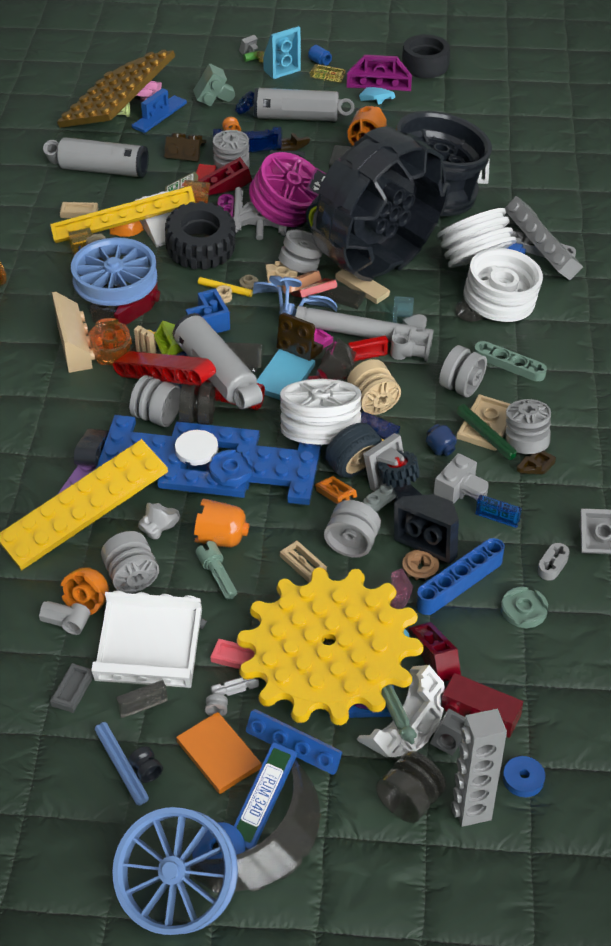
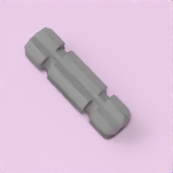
M239 677L223 682L224 685L219 683L211 686V693L230 696L246 691V688L250 690L258 687L259 681L258 678L247 680Z

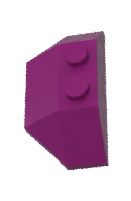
M363 55L347 71V88L365 89L366 87H376L386 90L411 91L412 75L397 56Z

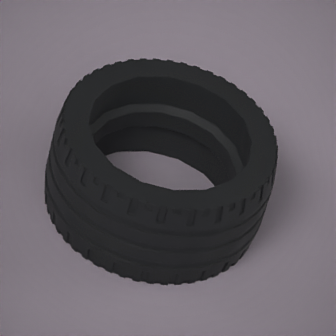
M422 34L412 36L404 42L402 63L412 76L435 78L446 73L450 61V46L445 39L435 35Z

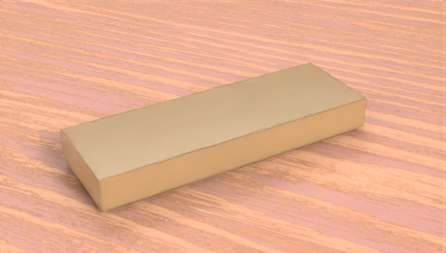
M343 269L336 273V280L375 304L390 296V290L374 280H361Z

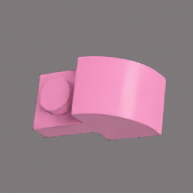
M150 81L136 96H141L140 101L143 102L161 89L162 82Z

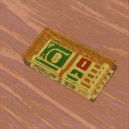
M315 64L310 72V77L339 83L345 76L344 69Z

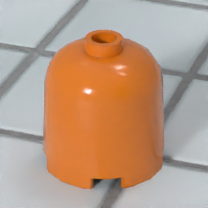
M209 499L201 501L200 505L204 506L202 514H197L194 535L198 536L195 538V542L207 544L208 541H214L217 546L234 547L241 542L243 536L247 537L249 523H246L245 513L240 507Z

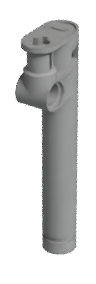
M298 306L296 317L313 323L315 329L366 338L386 335L388 342H391L390 355L392 358L402 360L406 357L416 356L424 358V361H428L434 333L433 329L306 308L304 306Z

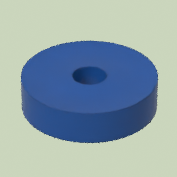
M518 756L507 762L503 772V782L512 794L519 797H532L542 790L545 781V771L538 761L527 756ZM520 775H526L528 778H522Z

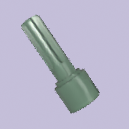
M208 541L207 546L209 549L206 551L200 545L196 549V555L203 568L211 571L225 599H234L237 595V590L222 565L223 555L214 541Z

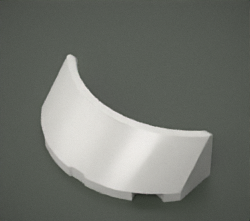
M430 665L412 666L410 669L412 683L409 685L403 708L409 718L410 726L417 733V737L414 738V744L411 745L401 738L399 729H397L394 721L383 730L375 729L371 735H360L357 741L385 757H397L414 753L429 741V738L435 733L443 714L444 708L441 707V694L445 691L444 682Z

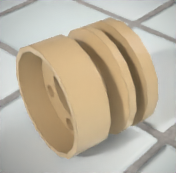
M371 359L363 361L350 372L347 378L348 383L357 386L361 390V407L369 415H378L388 411L400 398L401 389L398 383L380 360Z

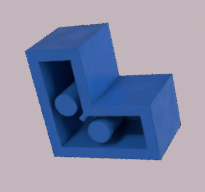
M217 289L198 293V306L186 309V315L200 314L216 333L230 330V312Z

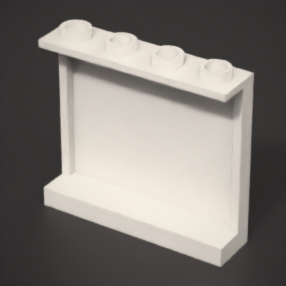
M123 591L105 592L107 604L97 661L93 662L91 670L94 680L191 688L202 613L200 598L194 596L173 597L169 594L158 596L149 595L144 592L129 594Z

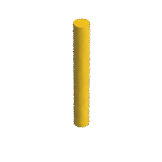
M202 277L198 279L199 285L211 288L226 285L232 289V293L252 297L253 290Z

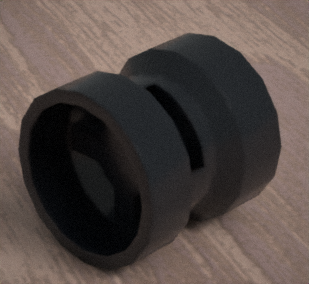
M149 746L135 750L129 757L130 765L134 770H137V776L143 783L154 781L163 772V766L160 761L154 759L155 754Z

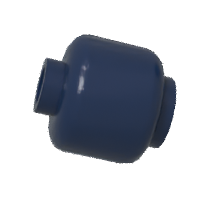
M437 424L427 431L426 443L437 456L443 454L448 456L455 451L456 448L454 446L457 443V437L447 425Z

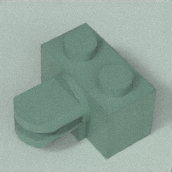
M208 64L193 89L197 101L211 106L216 97L226 102L234 99L235 91L231 85L225 83L227 78L223 69Z

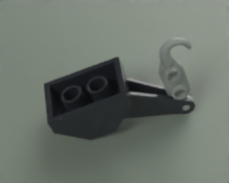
M406 483L403 484L404 487H400V485L392 487V484L390 486H386V484L381 485L380 488L364 499L363 503L370 506L375 512L394 499L395 541L427 552L433 557L449 564L458 557L459 518L453 501L435 494L422 495L411 484L407 485Z

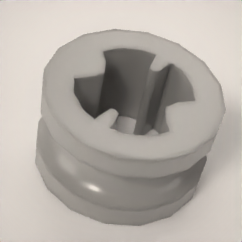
M220 694L209 695L206 698L205 712L210 716L216 712H219L221 716L226 715L228 699Z

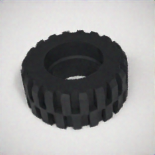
M199 201V203L189 202L188 205L183 204L178 209H174L166 219L165 246L167 253L176 263H181L183 267H191L194 270H197V268L207 270L209 267L213 269L218 264H224L235 250V221L227 210L224 211V208L219 205L215 206L214 203H204V201ZM193 234H207V235H210V236H208V237H193V236H190V235H193Z

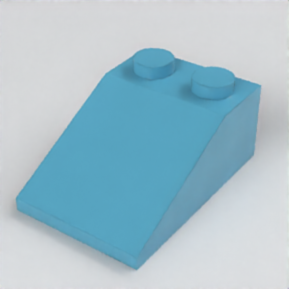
M299 26L270 35L263 56L264 71L272 79L301 71V37Z

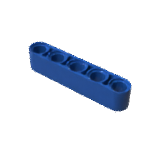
M496 538L486 540L421 585L417 591L416 608L418 612L423 615L435 613L500 567L503 561L504 543Z

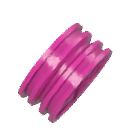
M276 152L270 154L264 159L250 184L249 195L253 205L265 218L273 223L286 227L303 225L307 222L306 211L315 199L307 194L305 190L316 168L304 158L292 153Z

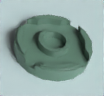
M528 587L513 588L507 591L502 599V615L510 624L516 627H536L543 623L547 617V600L535 589L532 591L528 590Z

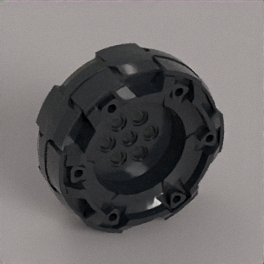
M390 126L376 128L365 133L363 137L354 143V146L335 160L320 185L316 212L314 213L313 226L311 227L312 237L317 248L338 267L364 281H372L374 277L386 274L394 268L400 271L422 250V246L427 242L437 225L439 217L444 213L450 191V184L446 182L444 157L420 138L410 133L398 131Z

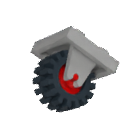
M396 433L363 454L370 489L373 491L384 484L386 486L392 484V487L397 485L404 487L403 484L410 485V481L415 482L416 478H419L420 472L416 455L414 456L412 452L409 454V451H403L401 436Z

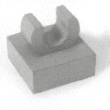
M255 35L242 39L239 49L242 55L255 52L254 50L258 49L256 45L258 38Z

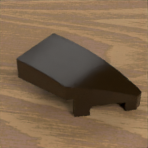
M291 133V138L274 140L273 147L277 151H296L309 144L310 138H298L295 133Z
M545 451L532 454L530 457L526 456L517 466V472L545 474L555 464L556 457Z

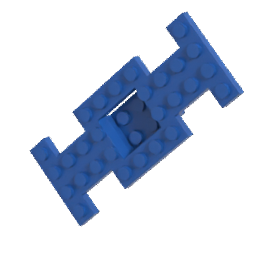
M114 415L96 467L97 469L142 439L168 468V472L159 478L158 488L244 498L246 489H249L250 482L290 487L288 503L310 505L322 444L300 442L298 450L257 446L260 437L259 430L176 422L172 436L133 432L136 424L135 417ZM191 430H204L213 434L217 439L218 447L235 449L236 452H244L251 458L253 463L252 476L248 481L236 486H223L216 483L211 478L209 472V464L211 462L195 466L190 465L189 462L185 461L184 463L179 460L175 451L177 438Z

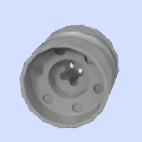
M226 130L219 132L213 137L214 165H216V170L239 157L242 158L249 168V138L245 133L237 130Z
M144 375L138 380L132 391L129 406L130 414L145 421L150 420L159 426L168 427L172 424L180 409L182 400L181 388L178 385L161 382L160 379Z
M524 399L513 402L506 409V441L518 453L535 454L548 448L551 425V409L549 406L538 400Z
M126 531L116 534L102 547L101 559L109 572L113 586L118 591L134 593L145 589L157 578L159 565L151 553L146 538L141 533Z

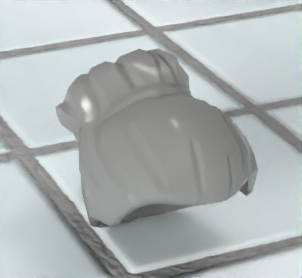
M147 503L146 515L139 521L138 528L146 533L148 537L156 540L161 536L162 531L174 527L179 521V511L173 508H166L159 503Z

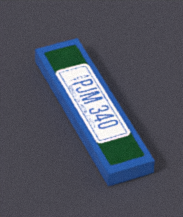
M274 742L234 824V827L240 831L244 838L245 848L254 851L298 755L296 751Z

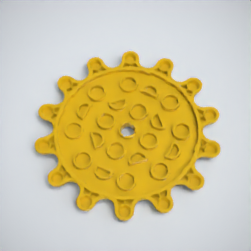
M318 567L311 574V582L304 586H297L289 579H281L276 588L280 595L278 601L274 603L256 601L250 608L251 616L258 619L260 625L252 630H243L237 636L238 646L249 648L255 653L252 659L241 665L239 670L240 676L247 680L253 678L265 680L266 686L259 694L261 705L268 707L274 705L277 701L289 700L293 705L291 717L297 723L306 722L313 711L324 709L329 713L333 724L343 725L348 721L349 709L354 704H363L372 712H380L386 706V701L381 694L385 686L396 685L404 688L412 683V675L401 667V661L405 657L418 656L423 652L424 648L420 640L404 635L405 628L417 621V613L409 607L395 609L390 606L391 600L395 598L397 593L395 587L390 583H384L376 589L364 587L365 576L359 569H352L348 576L341 581H333L329 579L328 573L324 568ZM325 638L336 640L332 645L323 644Z

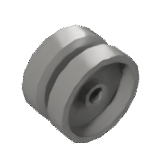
M302 230L287 231L283 242L284 246H282L278 257L280 262L289 269L301 273L317 270L320 262L319 257L322 256V252L315 245L312 233Z
M457 345L451 350L444 361L439 377L440 385L449 390L455 389L458 394L464 397H470L479 387L487 367L486 356L476 352L471 354L470 349Z
M344 500L334 508L331 519L324 530V538L334 551L348 557H362L371 550L374 538L380 529L381 520L378 514L363 502Z

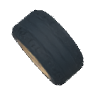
M352 424L340 431L331 440L326 449V460L339 476L352 477L366 470L363 454L382 442V439L369 424Z

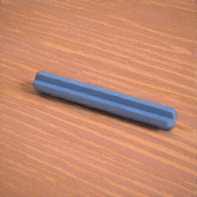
M102 722L96 725V734L136 805L140 806L146 803L149 797L108 724Z

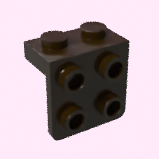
M172 133L171 136H166L164 157L199 161L201 143H206V139H202L201 135H188L186 137V134Z
M284 312L279 315L276 348L311 361L323 351V345L314 341L315 325L313 323Z

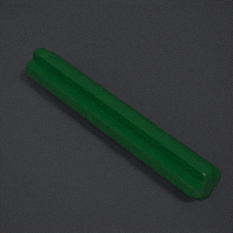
M466 404L457 407V414L504 457L512 460L517 456V450Z

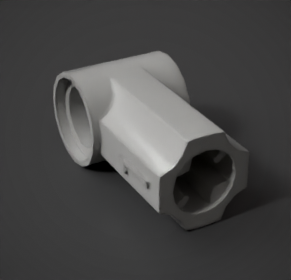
M47 601L43 602L39 618L40 621L62 626L66 632L72 635H79L91 612L86 606L79 603H74L70 607Z

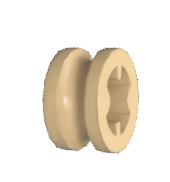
M222 285L216 288L224 303L232 300V289L229 286Z

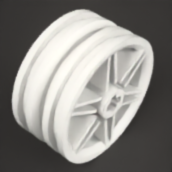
M497 208L471 216L443 229L437 234L438 239L443 240L440 243L441 247L449 249L444 254L446 259H450L447 263L449 268L471 263L472 258L483 250L491 248L506 249L517 242L516 237H511L513 229L505 227L509 223L508 217H504L506 214L505 208Z
M505 248L483 250L477 253L471 260L464 287L465 301L476 313L488 319L502 322L524 319L534 310L543 280L541 268L533 259L515 250Z
M310 379L287 385L280 392V408L282 411L281 432L291 440L306 444H329L344 428L355 423H361V390L351 383L333 379Z

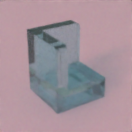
M395 296L393 308L394 323H397V316H413L414 297Z

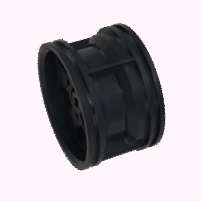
M419 111L401 118L396 130L410 133L420 138L444 157L446 182L450 184V191L444 213L441 216L458 215L471 209L475 204L479 191L477 181L480 172L488 164L492 152V145L487 135L469 121L443 112Z

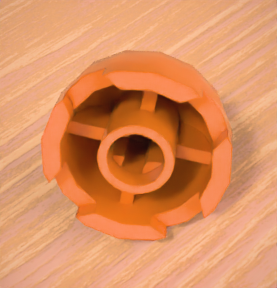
M79 568L69 573L61 582L64 592L62 599L67 606L71 607L74 603L82 604L90 610V615L101 609L106 602L105 592L109 591L108 583L105 577L95 569Z

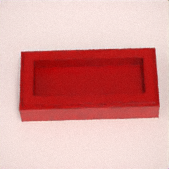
M386 335L348 343L349 362L387 355L388 339Z

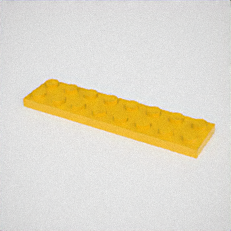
M141 439L0 532V545L22 571L166 474L168 468Z

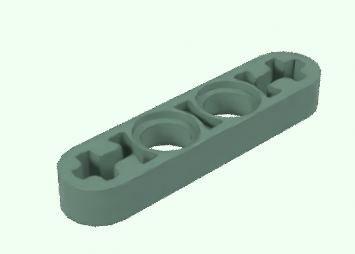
M480 341L475 344L474 352L486 356L487 363L533 381H542L546 377L547 367L539 361L486 341ZM497 356H503L505 359H498ZM515 363H521L524 366H516Z

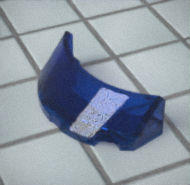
M273 127L272 130L265 129V131L243 132L249 138V152L282 148L283 130L281 127ZM213 129V137L223 130Z

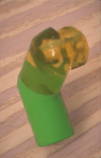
M255 51L243 54L244 61L248 62L259 59L260 62H263L265 52Z

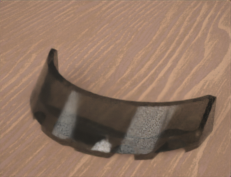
M296 759L290 770L293 773V796L287 814L278 828L267 839L250 850L236 855L238 878L235 891L250 890L253 892L264 889L265 885L278 879L283 880L301 865L302 859L310 853L316 841L320 823L319 799L313 782ZM223 858L205 859L192 865L191 870L224 875ZM192 874L193 879L213 892H220L223 884L222 877Z

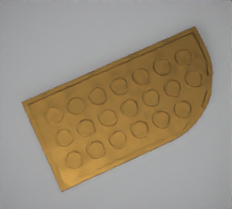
M161 50L158 53L149 52L144 57L128 62L114 71L105 73L104 78L98 80L96 85L88 89L87 93L81 96L77 103L70 106L71 109L61 115L62 117L57 121L59 127L111 121L175 57L174 51Z

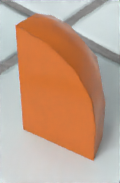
M136 221L111 228L110 234L130 237L141 233L144 229L142 223Z

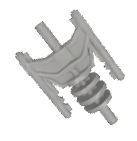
M239 187L235 189L233 219L235 221L236 233L241 230V226L251 224L256 225L257 240L263 239L264 226L278 228V233H281L283 236L286 235L287 227L273 223L265 218L255 208L251 198L250 202H247L242 208L243 190Z

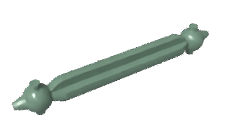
M387 685L381 691L386 701V706L397 729H399L401 738L413 745L417 733L410 726L409 718L393 686Z

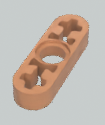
M315 270L295 277V279L302 282V286H289V292L320 281V271ZM281 286L283 293H286V287Z

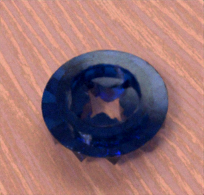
M247 92L236 104L235 111L239 115L246 113L253 106L254 92Z

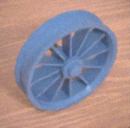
M107 238L92 242L81 248L74 255L71 262V273L75 291L83 299L98 305L120 306L133 303L148 295L157 282L156 258L153 251L145 244L128 238ZM107 283H109L108 288H102Z
M162 808L141 817L124 834L117 847L113 862L114 889L123 910L141 927L163 935L195 932L215 921L231 901L238 878L236 852L226 831L209 816L185 808ZM178 817L173 855L160 821ZM189 818L203 826L181 856L185 819ZM152 825L155 826L166 858H163L140 839V836ZM209 830L218 842L219 847L186 862ZM137 843L160 862L159 867L128 864L134 845ZM222 852L224 875L193 871L192 867H190ZM128 867L158 870L159 876L130 889ZM192 874L222 877L223 884L217 899L213 898L189 877ZM161 880L163 883L142 911L132 894ZM184 882L213 904L199 918L196 916ZM170 885L165 924L150 918L148 915ZM178 886L191 922L175 926L172 923Z

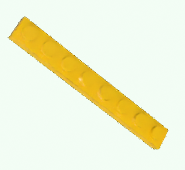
M188 186L50 225L54 241L59 243L166 214L174 209H178L180 205L196 202L192 187Z

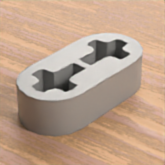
M562 543L552 544L539 562L538 575L544 580H554L568 561L569 548Z

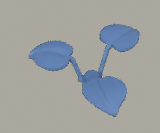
M270 276L269 281L271 283H254L252 294L278 292L279 313L282 314L284 312L296 316L297 309L295 305L289 303V286L301 287L302 282L291 277ZM279 286H285V287H286L285 303H284V305H283V298H282V292H283V290H282V287H279ZM309 295L308 298H303L299 306L307 303L309 305L328 307L337 312L336 303L325 296Z

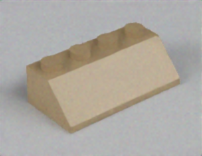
M52 292L56 321L68 372L93 369L91 360H95L93 348L89 349L92 345L90 335H88L87 324L83 323L85 322L84 312L79 311L78 303L57 292Z

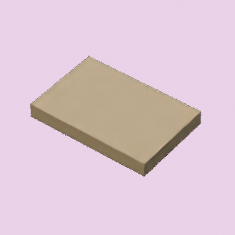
M479 394L471 410L502 438L504 437L507 427L506 409L510 404ZM464 420L457 432V439L493 451L497 450Z

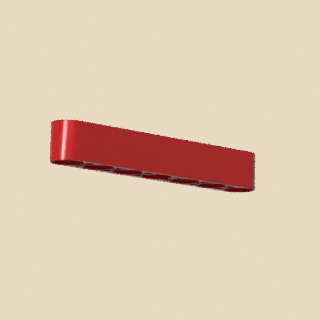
M128 351L113 362L114 370L122 377L140 379L144 375H148L163 382L197 386L216 373V368L209 359Z

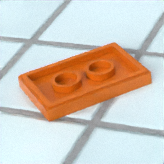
M216 712L176 737L177 743L219 795L262 767L258 758L219 712Z

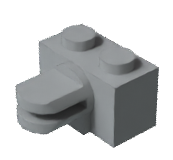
M458 453L435 478L434 494L453 501V504L459 498L463 499L465 495L480 501L482 497L487 496L488 482L475 476L476 461Z

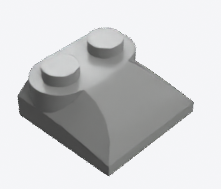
M581 509L579 522L581 553L611 554V510Z

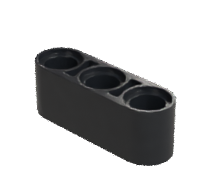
M88 428L75 447L74 464L97 467L109 430Z

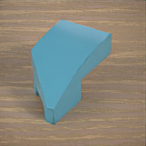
M366 87L359 97L361 101L376 99L378 105H380L385 99H394L395 94L383 88Z

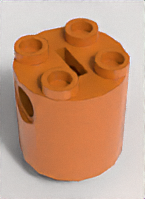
M365 106L356 112L348 129V139L353 146L365 133L387 126L386 117L381 108Z

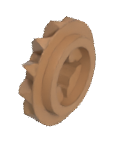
M414 550L403 558V571L407 572L408 577H415L416 581L419 578L427 580L428 577H434L439 570L438 559L427 552ZM423 561L424 566L422 569H418L417 567Z

